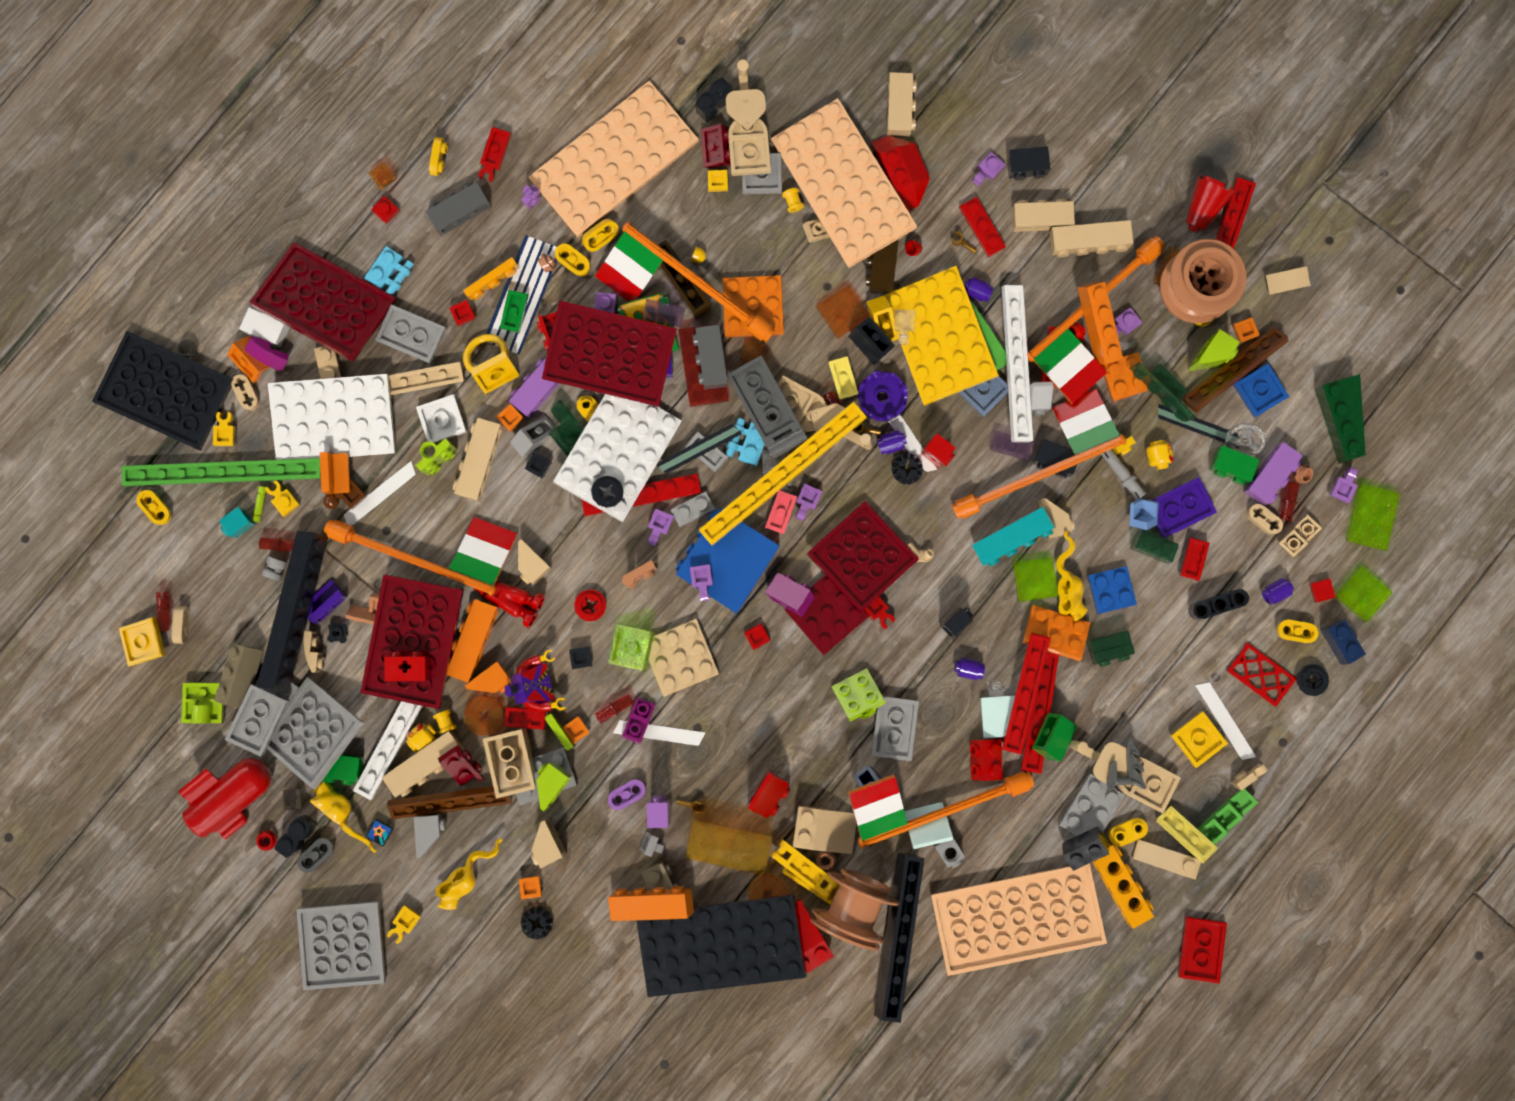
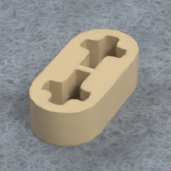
M241 374L233 377L231 385L240 405L248 411L256 410L260 405V399L252 382ZM239 380L246 381L243 384L245 391L241 387H237L240 384ZM247 394L250 398L254 399L251 406L246 404L248 402Z
M1255 504L1248 508V519L1265 533L1274 535L1282 530V520L1265 506ZM1259 509V510H1260L1259 514H1260L1263 518H1261L1260 516L1254 517V514H1255V513H1254L1253 510ZM1275 521V527L1277 529L1270 530L1269 528L1271 525L1268 522L1271 523Z
M175 606L172 622V642L174 644H185L187 641L189 608L187 606Z

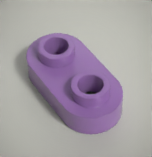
M634 779L615 789L608 796L609 806L612 809L621 810L641 799L646 792L645 784L641 780ZM633 786H638L640 791L634 793L632 790ZM616 796L622 797L621 803L615 801Z

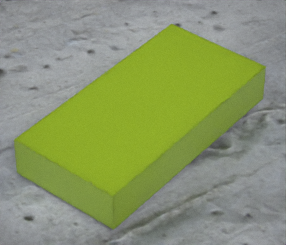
M554 713L546 716L545 720L567 751L574 748L575 744L566 735Z

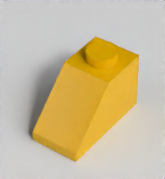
M885 295L867 301L866 304L871 319L891 341L897 340L898 336L895 331L897 328L892 307Z

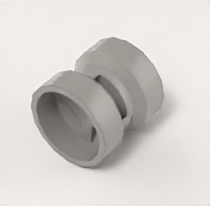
M268 556L266 560L267 566L262 570L261 575L280 582L282 570L286 568L287 563Z

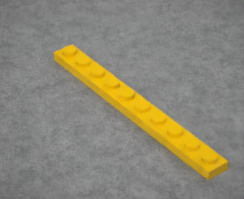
M854 402L851 403L701 527L699 531L713 546L867 418Z

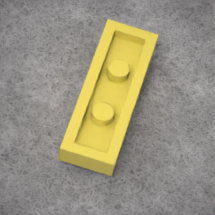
M1172 806L1157 818L1156 822L1202 864L1217 851L1218 847Z

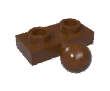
M350 477V493L327 494L323 499V504L328 509H335L339 505V499L341 498L353 510L368 496Z

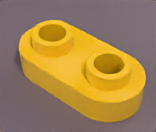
M435 137L433 141L429 172L432 176H440V173L444 172L445 162L443 161V156L447 154L448 143L442 137Z
M604 219L583 235L582 244L588 251L595 252L617 236L619 227L612 219Z
M561 244L556 248L555 257L557 261L574 275L583 277L589 273V260L569 244ZM567 252L569 253V256L567 258H563V253ZM583 264L584 268L582 270H578V265Z
M585 395L578 399L577 409L585 420L589 422L599 404L593 397ZM589 402L590 406L589 408H583V404Z
M143 490L137 495V505L154 524L165 525L169 523L172 513L155 492ZM151 497V503L147 504V499ZM161 512L164 513V517L162 519H160L159 517Z
M1283 620L1276 627L1277 635L1284 640L1312 643L1318 638V629L1311 623ZM1285 626L1289 628L1287 634L1283 631ZM1304 630H1307L1309 633L1307 637L1303 635Z
M1140 818L1127 820L1112 827L1108 832V839L1115 846H1125L1143 838L1147 834V823ZM1136 825L1141 826V830L1139 832L1135 831ZM1118 833H1122L1123 835L1121 840H1117L1116 838Z

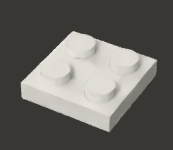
M454 394L416 407L427 442L438 443L445 438L450 439L467 433Z

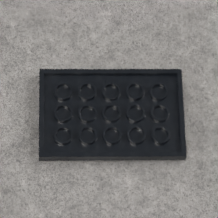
M126 331L92 402L201 451L216 421V414L221 411L232 388L233 378Z

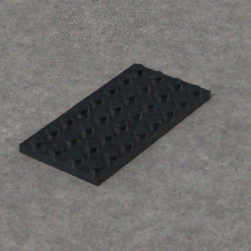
M794 894L693 907L694 913L686 919L636 920L648 997L807 977Z

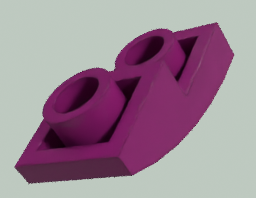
M251 336L245 346V351L265 365L282 372L289 355L271 349V342Z
M637 697L622 738L641 744L656 704Z

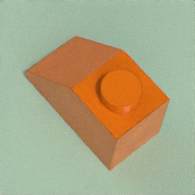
M495 662L466 684L465 687L469 690L491 693L501 692L503 694L505 693V686L511 684V676L500 662Z

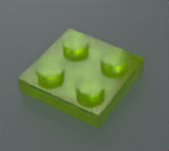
M1053 557L1012 563L1018 602L1059 597Z
M1360 566L1335 596L1337 600L1366 623L1393 592L1363 566Z
M616 624L608 664L646 672L654 632Z

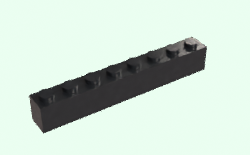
M297 530L257 687L289 693L328 537L314 532Z
M897 853L891 895L899 901L900 905H890L874 1009V1016L881 1021L901 1023L925 858L918 855Z

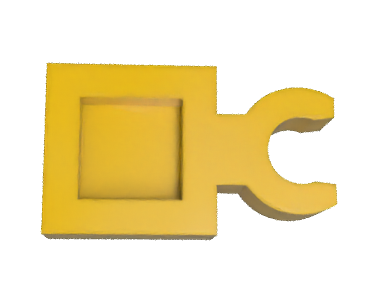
M217 412L216 419L219 422V426H213V446L235 447L236 427L230 426L234 418L233 413L228 412L227 418L223 420L222 413Z
M275 480L276 490L272 491L269 487H266L265 490L268 494L275 496L271 502L280 514L286 517L299 507L300 504L288 489L282 491V484Z
M404 905L392 922L397 927L391 929L387 937L389 938L393 933H397L399 938L396 943H400L404 938V931L410 934L422 916L407 905Z

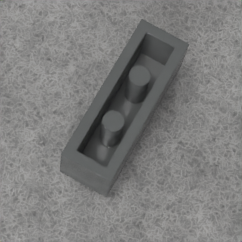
M475 182L465 185L463 190L458 193L449 194L446 200L432 204L426 210V213L439 235L442 236L491 208L478 183Z
M719 324L695 328L696 334L692 335L694 346H698L699 353H696L695 356L696 363L701 365L702 373H698L700 385L704 384V390L728 387Z

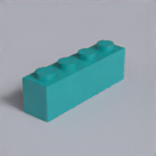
M1043 506L972 546L982 565L988 564L991 567L1001 562L999 558L1006 554L1008 558L1018 553V547L1024 545L1027 548L1036 543L1035 538L1042 536L1044 539L1053 534L1052 529L1056 528L1047 509Z

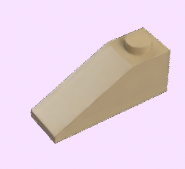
M1139 839L1136 842L1132 859L1195 880L1201 864L1195 857Z

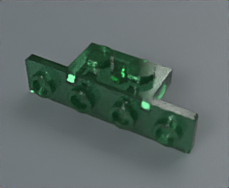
M1141 362L1130 367L1133 375L1138 380H1141L1151 393L1156 394L1161 399V403L1175 413L1174 415L1178 420L1187 422L1195 418V415L1180 402L1188 390L1161 363L1156 365L1151 372Z
M559 400L553 406L551 412L561 425L552 429L549 435L568 457L584 428L562 400Z

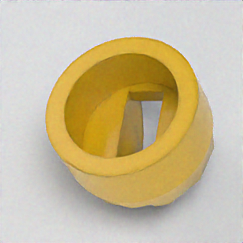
M696 246L690 261L699 264L706 259V253L703 249Z

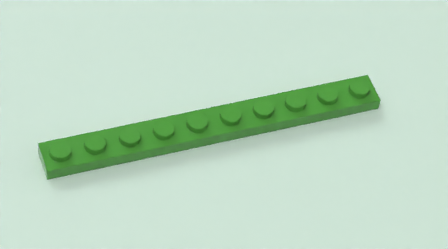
M320 458L122 466V486L125 487L321 479Z

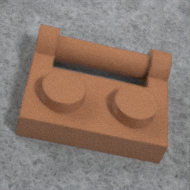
M651 560L625 574L622 578V583L628 588H634L637 585V581L643 578L645 580L652 578L656 575L655 571L658 569Z

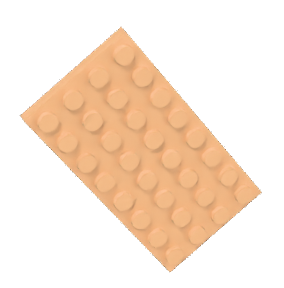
M648 81L528 178L540 190L543 197L576 237L579 238L698 143L699 139L654 85Z
M838 98L771 138L773 145L778 153H781V158L848 268L917 228L916 223Z
M1090 863L1074 871L1070 866L930 894L948 976L1107 944Z

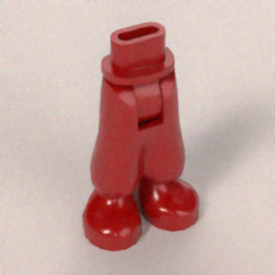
M497 580L495 583L496 591L492 596L478 589H473L480 593L481 597L500 607L509 615L515 618H523L522 624L528 629L535 622L538 613L524 608L523 605L526 604L540 611L545 600V594L543 593L531 596L525 589L513 587Z

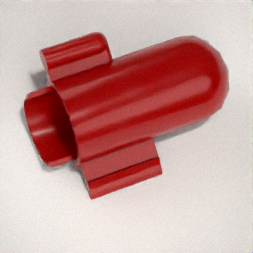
M245 758L239 761L219 778L206 768L178 791L188 801L189 805L182 812L185 824L199 837L205 838L211 833L218 832L225 840L247 823L248 817L242 811L267 791L272 780L271 771L264 762L257 758Z

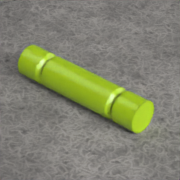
M258 487L253 522H261L266 487Z

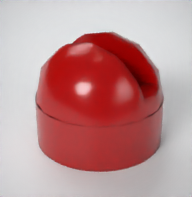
M910 240L905 246V251L909 256H917L923 249L921 242L917 240Z

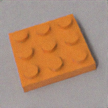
M781 275L722 278L723 295L751 316L756 317L759 314L773 325L772 328L775 329L772 336L784 335ZM724 307L725 338L752 337L753 335L746 330L748 328L745 325L746 323Z

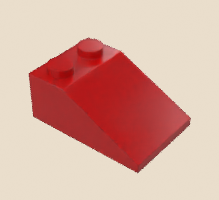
M769 770L750 799L747 808L766 818H769L770 815L774 816L780 807L777 803L781 797L785 799L791 790L788 787L790 783Z
M801 899L796 901L806 972L808 973L833 958L834 955L818 927L811 923V916Z

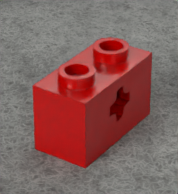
M937 433L921 455L940 469L942 465L946 467L954 458L955 454L953 451L956 447Z
M422 651L411 652V655H403V652H391V655L384 657L385 681L429 680L430 655H423ZM407 663L411 665V668L407 669L403 664Z

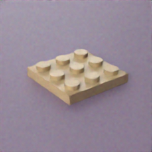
M697 619L641 641L663 697L719 674Z

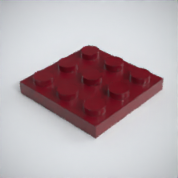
M826 575L811 587V592L815 598L802 617L785 609V612L823 656L869 617L864 610L860 613Z

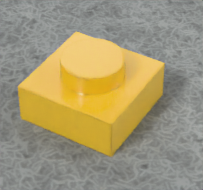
M727 170L708 171L709 192L728 191Z
M1131 436L1126 439V445H1120L1112 450L1116 455L1121 453L1123 456L1132 450L1131 445L1136 442Z

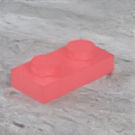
M779 490L765 528L784 535L797 496Z

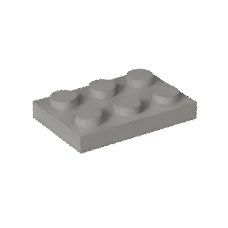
M390 305L375 341L431 364L446 328L399 307Z
M251 684L225 740L260 757L264 756L289 701Z
M883 696L886 704L877 708L871 756L912 761L919 701Z
M563 747L532 758L536 789L517 793L516 796L519 805L539 799L536 780L540 775L537 772L543 764H549L553 761L573 775L563 790L578 785L566 749Z
M1089 773L1058 825L1075 836L1097 826L1103 833L1125 795L1115 788L1112 791H1108L1106 783Z

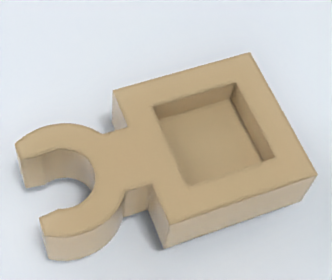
M1259 763L1250 771L1238 773L1234 777L1236 780L1231 782L1236 790L1242 791L1268 770L1264 764L1261 765Z

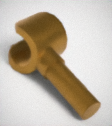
M955 232V235L960 240L956 241L951 238L952 244L954 246L961 245L975 253L977 249L963 240L962 233Z
M863 423L859 424L862 426L860 431L854 430L859 435L864 432L881 435V430L865 427Z
M678 799L676 801L678 805L691 808L693 813H703L704 811L699 810L698 805L706 804L704 801L686 802Z

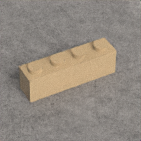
M1131 220L1052 227L1049 232L1051 255H1057L1060 258L1067 257L1073 253L1083 256L1089 254V252L1104 254L1108 250L1125 252L1133 244Z
M480 418L473 422L470 431L472 437L465 446V460H461L459 465L461 473L459 479L456 478L453 485L455 495L481 502L503 430L500 424Z
M448 731L384 775L382 779L394 797L401 795L404 798L413 791L411 789L416 784L419 786L430 780L428 778L429 775L432 773L437 775L444 770L437 758L456 745H459L462 750L465 749L454 732Z

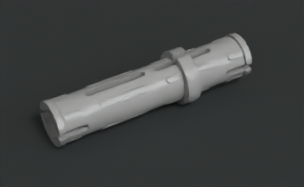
M1112 449L1100 454L1122 481V486L1129 490L1135 500L1140 499L1146 494L1135 480L1137 479L1136 476H1132Z

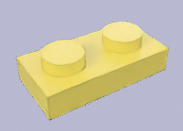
M848 357L828 362L839 401L857 396L859 393Z

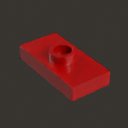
M1189 538L1179 576L1200 581L1210 545L1209 542Z
M506 707L504 727L545 730L547 711L534 712L527 708Z

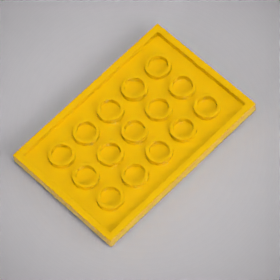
M957 266L885 295L892 307L897 328L895 331L924 406L999 377Z

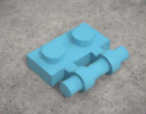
M386 246L364 279L383 290L386 284L389 285L386 293L393 296L401 288L400 284L404 278L410 275V270L414 264L407 260L404 266L400 265L404 258ZM398 270L399 273L397 274L395 279L391 280L390 278L392 277L394 272Z
M738 418L736 425L733 426L742 433L741 435L746 436L743 446L738 445L740 435L728 441L725 455L733 458L735 451L740 452L739 461L757 467L765 444L752 422L748 430L743 428L745 420Z

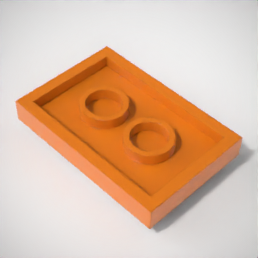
M1033 605L1022 643L1028 645L1031 632L1051 637L1048 648L1049 652L1080 661L1083 656L1090 622L1083 620L1074 621L1071 616Z

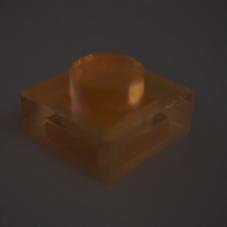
M382 162L368 173L380 190H383L396 180V177L385 162Z
M746 339L740 359L747 362L763 355L765 345Z

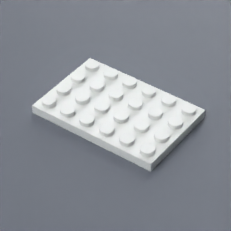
M388 374L268 383L276 460L320 458L319 452H329L331 454L347 453L349 457L396 453Z
M605 394L553 483L623 522L682 420L657 406ZM612 476L622 484L623 497L615 507L605 508L598 506L592 499L591 488L598 478ZM612 485L607 489H602L604 492L603 499L608 495L613 496L611 494Z

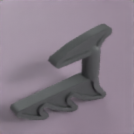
M1126 740L1127 777H1117V762L1111 761L1107 777L1108 791H1112L1113 787L1117 785H1136L1141 789H1146L1143 778L1135 770L1137 768L1140 772H1144L1143 766L1133 755L1139 756L1140 753L1130 740Z

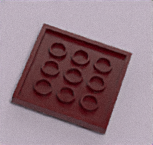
M865 501L806 554L860 613L919 560Z

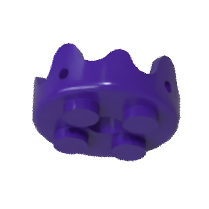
M875 371L861 383L858 391V403L862 412L870 419L880 422L890 421L899 416L904 410L907 403L908 389L906 384L896 374ZM880 392L886 393L888 400L886 402L878 401L877 394Z

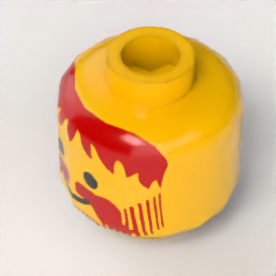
M1166 440L1151 442L1150 446L1146 449L1149 465L1157 467V470L1169 468L1168 464L1174 461L1172 445L1166 443Z
M419 723L407 733L406 743L417 753L436 740L435 734L437 732L432 725L428 724L426 726L423 723Z

